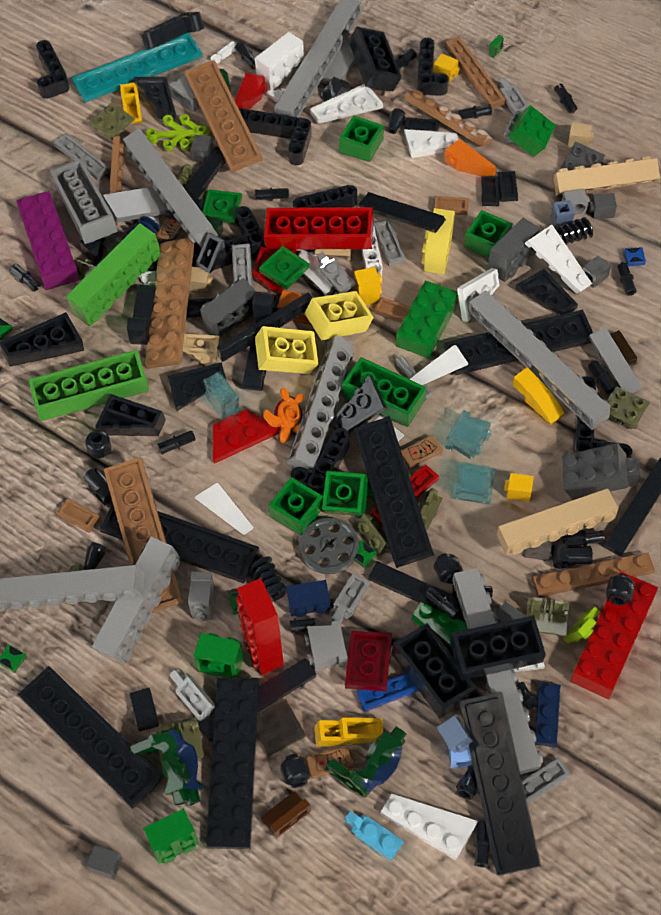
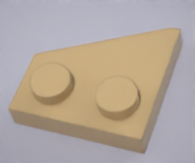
M184 333L182 353L204 366L216 364L218 362L216 347L220 345V336Z

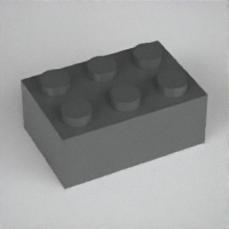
M523 217L490 249L488 270L491 268L497 269L498 279L503 282L512 278L517 270L523 267L531 256L533 257L536 254V251L532 247H528L525 242L539 234L540 227Z
M245 278L235 281L229 289L220 292L211 302H206L200 309L203 325L212 335L220 336L221 338L253 314V294L255 289Z
M618 443L562 455L563 490L572 500L605 489H609L611 492L628 488L626 453Z

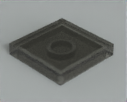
M286 699L258 713L257 736L268 756L306 737Z

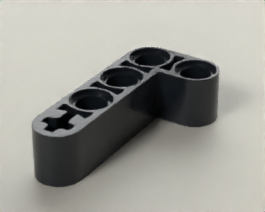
M186 12L143 31L140 35L145 50H150L185 33L198 32L205 27L200 12Z
M428 37L423 38L420 41L417 90L421 91L423 95H446L449 83L448 76L443 73H433L434 40Z
M47 40L39 41L36 47L47 75L39 78L37 85L40 96L44 99H49L68 92L70 87L67 74L51 43Z
M346 185L297 197L293 200L292 204L293 208L355 207L358 203V191L354 185Z
M138 285L133 317H128L127 333L130 344H148L156 285Z
M344 428L334 430L313 471L304 467H295L291 471V477L295 480L303 478L297 481L324 496L326 471L322 470L327 469L328 471L337 472L349 449V432Z

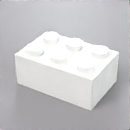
M288 32L255 58L256 75L265 76L268 90L278 87L299 68L304 58L303 41Z

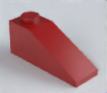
M245 73L235 99L238 108L250 109L261 100L263 93L267 91L265 76Z

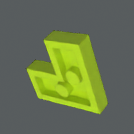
M596 607L587 610L562 639L567 644L573 641L579 642L582 638L586 639L594 631L592 627L596 624L598 620L596 617L601 612Z

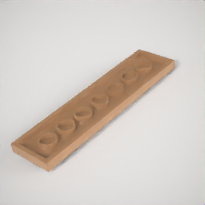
M215 60L184 71L185 77L231 173L262 161L263 159Z
M190 238L162 242L159 246L161 255L158 257L156 291L145 366L148 369L181 364L194 251V243Z
M141 457L104 469L130 566L136 565L150 537L167 543ZM173 571L170 577L169 586L166 589L164 588L161 594L159 605L154 607L152 613L184 603L175 571Z

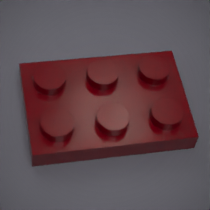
M351 630L345 689L387 692L392 633Z

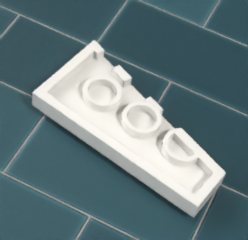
M365 84L310 108V114L319 124L382 109L383 103L371 88L365 87Z
M553 225L525 242L528 247H532L536 251V255L540 259L543 258L549 264L548 267L553 272L557 271L561 275V279L576 294L592 284Z
M391 794L380 812V815L454 860H457L478 823L477 820Z

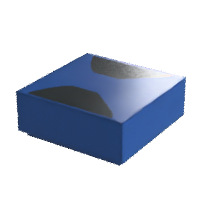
M642 247L624 250L628 266L645 265L646 259Z

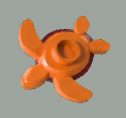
M282 388L280 390L282 399L277 403L274 415L270 411L265 410L263 416L271 426L278 427L280 430L279 440L284 444L290 440L291 431L295 433L298 431L303 416L299 403L304 400V395L297 394L295 397H292L285 388Z

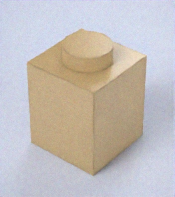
M572 122L568 146L572 147L576 141L588 147L589 142L592 143L594 132H591L592 125Z
M192 267L189 291L208 294L209 287L213 285V276L199 267Z

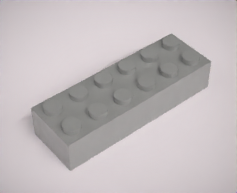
M82 159L50 170L54 186L84 244L118 232L113 215Z
M150 537L136 563L145 572L143 596H138L134 599L117 598L92 645L102 656L122 666L130 660L135 643L140 641L144 626L150 622L154 607L159 605L164 588L166 589L169 586L173 571H176L180 565V556L171 545L153 537Z

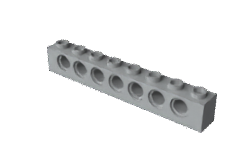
M337 334L327 342L287 464L293 468L304 467L313 470L319 460V454L324 449L323 441L329 433L330 429L328 426L335 415L333 411L340 399L338 395L342 390L344 377L349 371L348 364L354 356L353 349L355 345Z

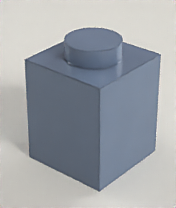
M570 200L553 202L551 218L554 227L557 224L561 225L564 222L573 221L574 210Z
M455 715L437 727L448 747L454 753L465 751L469 744L473 742L463 724Z

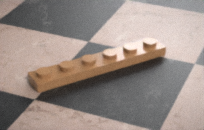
M460 36L445 41V47L452 57L458 60V65L487 105L490 104L492 109L504 105L506 99Z
M414 90L406 93V101L480 147L491 143L493 137L489 136L486 131L476 128L473 123L463 120L460 115L450 112L447 107L437 104L434 99L424 96L421 91Z
M113 136L109 194L122 192V182H120V179H123V169H121V166H124L122 153H125V145L121 143L120 136Z
M647 552L534 576L532 581L537 596L540 598L606 584L610 577L618 575L620 571L633 577L653 574L655 569Z

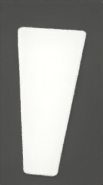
M454 345L411 377L410 380L424 385L468 365V362L458 347Z
M218 483L195 496L196 500L243 535L253 530V526Z

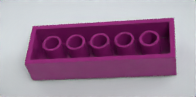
M50 191L16 200L45 290L80 281Z

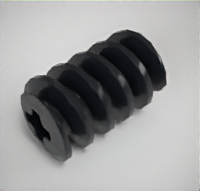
M586 217L575 219L568 223L564 222L561 225L557 224L554 227L566 245L568 243L567 240L571 244L574 243V238L577 242L580 241L581 237L583 240H586L587 234L590 238L593 237L592 225Z
M266 556L258 559L251 565L250 573L253 575L254 581L262 579L271 601L274 602L286 594L285 591H281L285 585L280 583L282 578L277 576L278 570H273L275 564L271 563L272 558Z

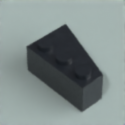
M110 394L95 427L97 430L104 431L110 436H159L166 419L163 412L158 409Z

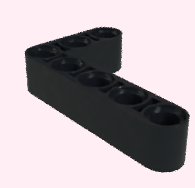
M238 108L250 133L291 139L288 148L289 162L294 166L301 165L304 162L312 137L311 121L309 119Z
M240 206L236 209V222L242 235L225 241L226 257L214 270L233 264L232 245L250 244L251 257L258 255L261 246H265L264 233L249 207ZM201 250L193 253L192 267H198L195 264Z
M254 291L253 314L254 324L275 312L273 293ZM254 343L249 348L243 378V389L262 391L266 370L258 369L256 344Z
M590 376L582 377L584 383L596 391L595 380ZM575 414L574 453L615 444V442L594 441V429L591 430ZM618 443L626 453V458H631L633 452L631 446L625 443Z

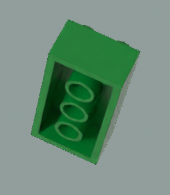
M425 280L396 334V347L430 359L457 307L458 292Z
M360 357L342 383V396L351 400L355 395L354 392L361 388L366 382L367 376L371 375L387 407L386 410L379 414L385 417L390 416L392 420L408 427L426 400L427 387Z

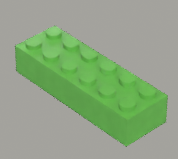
M139 223L66 296L77 318L88 326L97 322L100 316L111 308L112 304L148 270L153 262L158 260L161 250L155 233Z
M137 350L28 379L40 422L105 404L110 394L127 398L149 391Z

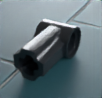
M96 468L88 470L83 477L85 483L95 492L99 501L103 505H107L112 501L106 478Z
M557 543L551 547L553 566L555 568L564 569L575 564H592L593 552L591 546H569L566 543Z

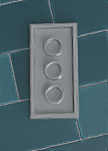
M347 36L320 83L328 85L334 76L344 80L354 65L355 58L348 42L349 36Z
M153 187L102 195L116 223L140 219L142 216L163 215L168 210L166 206L168 202L164 203L158 195L161 192L157 193Z

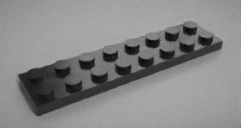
M583 309L522 324L527 329L529 328L538 340H542L546 347L553 352L592 343L589 335L593 331ZM490 332L444 342L446 351L456 345L468 362V365L454 371L455 376L519 361Z
M387 416L353 428L395 567L399 568L434 556L391 417Z
M112 504L99 529L104 534L123 540L115 508ZM158 511L166 542L175 549L180 556V561L237 582L245 583L250 567L255 562L260 551L258 546Z
M50 666L17 694L132 809L164 779L163 775L141 754H134L130 748L132 745Z
M217 677L206 840L207 849H251L259 678Z
M500 691L460 701L465 729L473 740L469 744L496 874L501 876L542 867L503 693Z

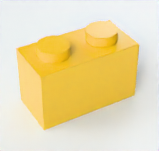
M376 267L354 271V281L356 284L354 291H357L365 305L378 303L380 295H382L380 284L383 282L381 273H377Z

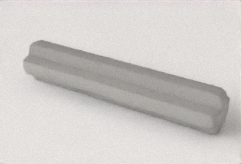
M401 355L395 359V364L406 378L410 379L417 374L404 356ZM424 384L423 386L427 387V389H426V400H427L428 398H430V397L432 396V391L428 388V386H427L426 384Z

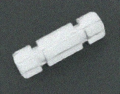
M231 41L228 46L226 45L217 54L212 55L211 61L215 60L216 64L224 60L236 51V43Z

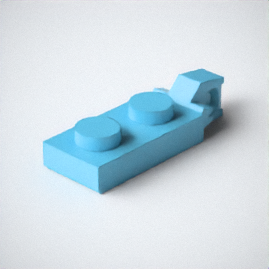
M350 811L345 818V822L353 827L351 831L355 834V837L390 861L393 860L404 844L403 840L368 816L366 817L362 814L359 817Z

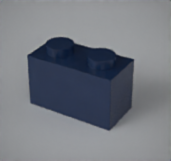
M326 580L286 586L291 617H303L310 613L322 614L327 610H331Z

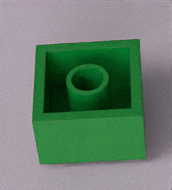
M529 105L518 115L508 138L532 157H535L545 149L556 125L532 105Z
M353 115L339 137V152L370 162L384 140V125Z
M481 210L465 233L464 248L489 258L490 249L512 229L513 223Z
M326 471L322 510L327 514L362 516L366 510L369 478L365 474Z
M291 477L268 505L269 516L301 536L306 527L322 511L323 496Z
M200 633L193 655L197 672L219 677H238L244 660L241 642L232 637L222 638L214 633Z
M184 808L143 828L159 864H167L173 861L177 855L193 851L196 845L199 844L195 830Z

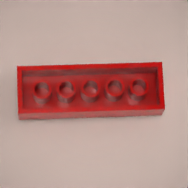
M373 207L267 208L264 231L266 248L279 249L284 246L287 249H372L374 229Z
M622 571L619 574L628 575L635 583L633 599L623 606H617L612 604L607 598L593 629L594 631L589 637L570 681L608 700L659 588Z
M262 579L238 587V596L235 599L238 605L237 610L241 623L243 644L247 653L250 652L254 669H259L262 676L284 666L278 614Z

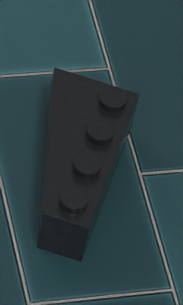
M67 312L0 341L2 353L10 367L84 351L83 341Z

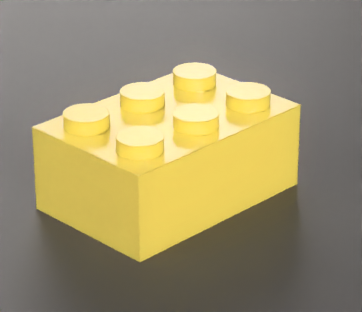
M434 208L433 213L443 215L446 221L436 233L426 230L425 239L427 240L423 243L422 253L425 254L422 255L421 264H424V272L445 275L453 236L455 211Z
M357 291L312 298L305 311V315L321 340L331 339L336 334L342 337L366 332L374 318Z
M263 326L255 336L259 370L310 374L318 365L314 331Z

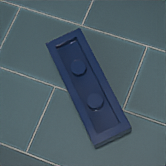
M539 682L535 745L557 746L561 686L559 684Z

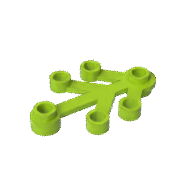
M182 114L180 116L181 125H186L192 130L184 129L173 121L171 115H166L163 117L164 125L171 127L174 131H156L154 128H150L145 133L146 138L151 144L157 143L159 138L174 137L172 140H165L163 142L165 151L173 150L174 146L179 142L182 150H188L193 143L194 135L209 136L210 129L204 125H196L190 121L189 115Z

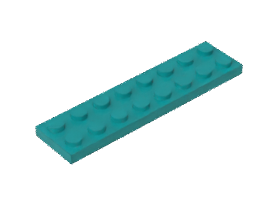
M186 33L156 48L144 49L71 78L86 103L120 90L121 84L134 83V77H147L152 74L156 76L203 58V55L191 35Z

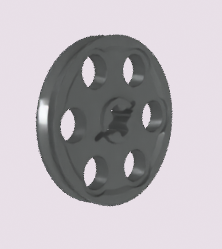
M337 518L316 520L306 527L300 537V554L304 563L318 573L336 574L342 572L355 561L354 558L359 547L357 533L351 525ZM337 525L340 529L338 532L333 533L329 531V528ZM313 530L321 532L318 537H312L310 533ZM351 537L354 542L347 545L343 543V539ZM326 544H328V545L333 544V548H331V547H327V548H326ZM308 547H313L316 550L310 555L305 553V549ZM346 554L349 559L341 562L338 560V556ZM322 559H327L330 562L326 567H322L318 563Z

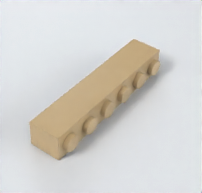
M651 156L641 158L640 161L627 159L624 160V163L619 164L618 161H612L605 166H601V163L591 165L590 168L578 166L574 170L569 171L568 168L559 169L553 175L555 194L559 196L563 195L564 191L584 189L587 192L656 182L660 179L657 158L651 159Z
M605 489L498 526L497 537L506 556L510 554L516 555L524 549L536 548L547 541H556L561 536L573 535L584 528H593L598 523L610 522L615 519L619 508L609 489Z

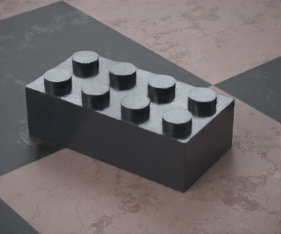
M356 26L348 42L365 87L394 91L402 75L385 33Z
M534 615L453 632L450 638L460 680L543 663L546 656Z
M428 623L393 643V657L439 719L460 707V701L474 698L477 687L471 679L460 680L455 658Z

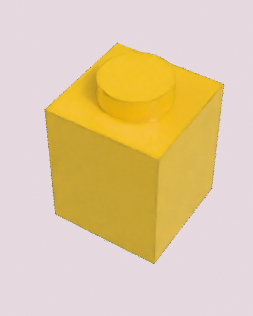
M441 53L434 62L433 73L446 74L449 82H451L459 73L458 60Z
M510 473L509 480L505 479L504 491H507L506 499L530 502L534 476Z

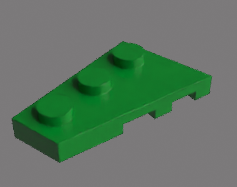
M422 602L419 603L412 614V621L420 627L428 623L445 647L448 645L451 649V634L467 630L466 622L459 619L453 620L448 614Z

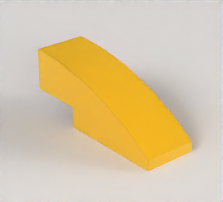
M121 84L124 111L135 118L130 124L142 123L136 84Z
M528 367L514 376L513 386L525 396V402L550 425L565 414L549 389Z
M342 717L339 721L319 720L314 726L316 747L346 746L375 742L384 733L382 718Z

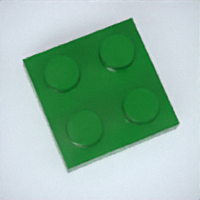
M208 189L202 213L208 221L236 224L235 212L241 205L242 193Z
M282 246L259 267V271L287 290L310 268V264Z

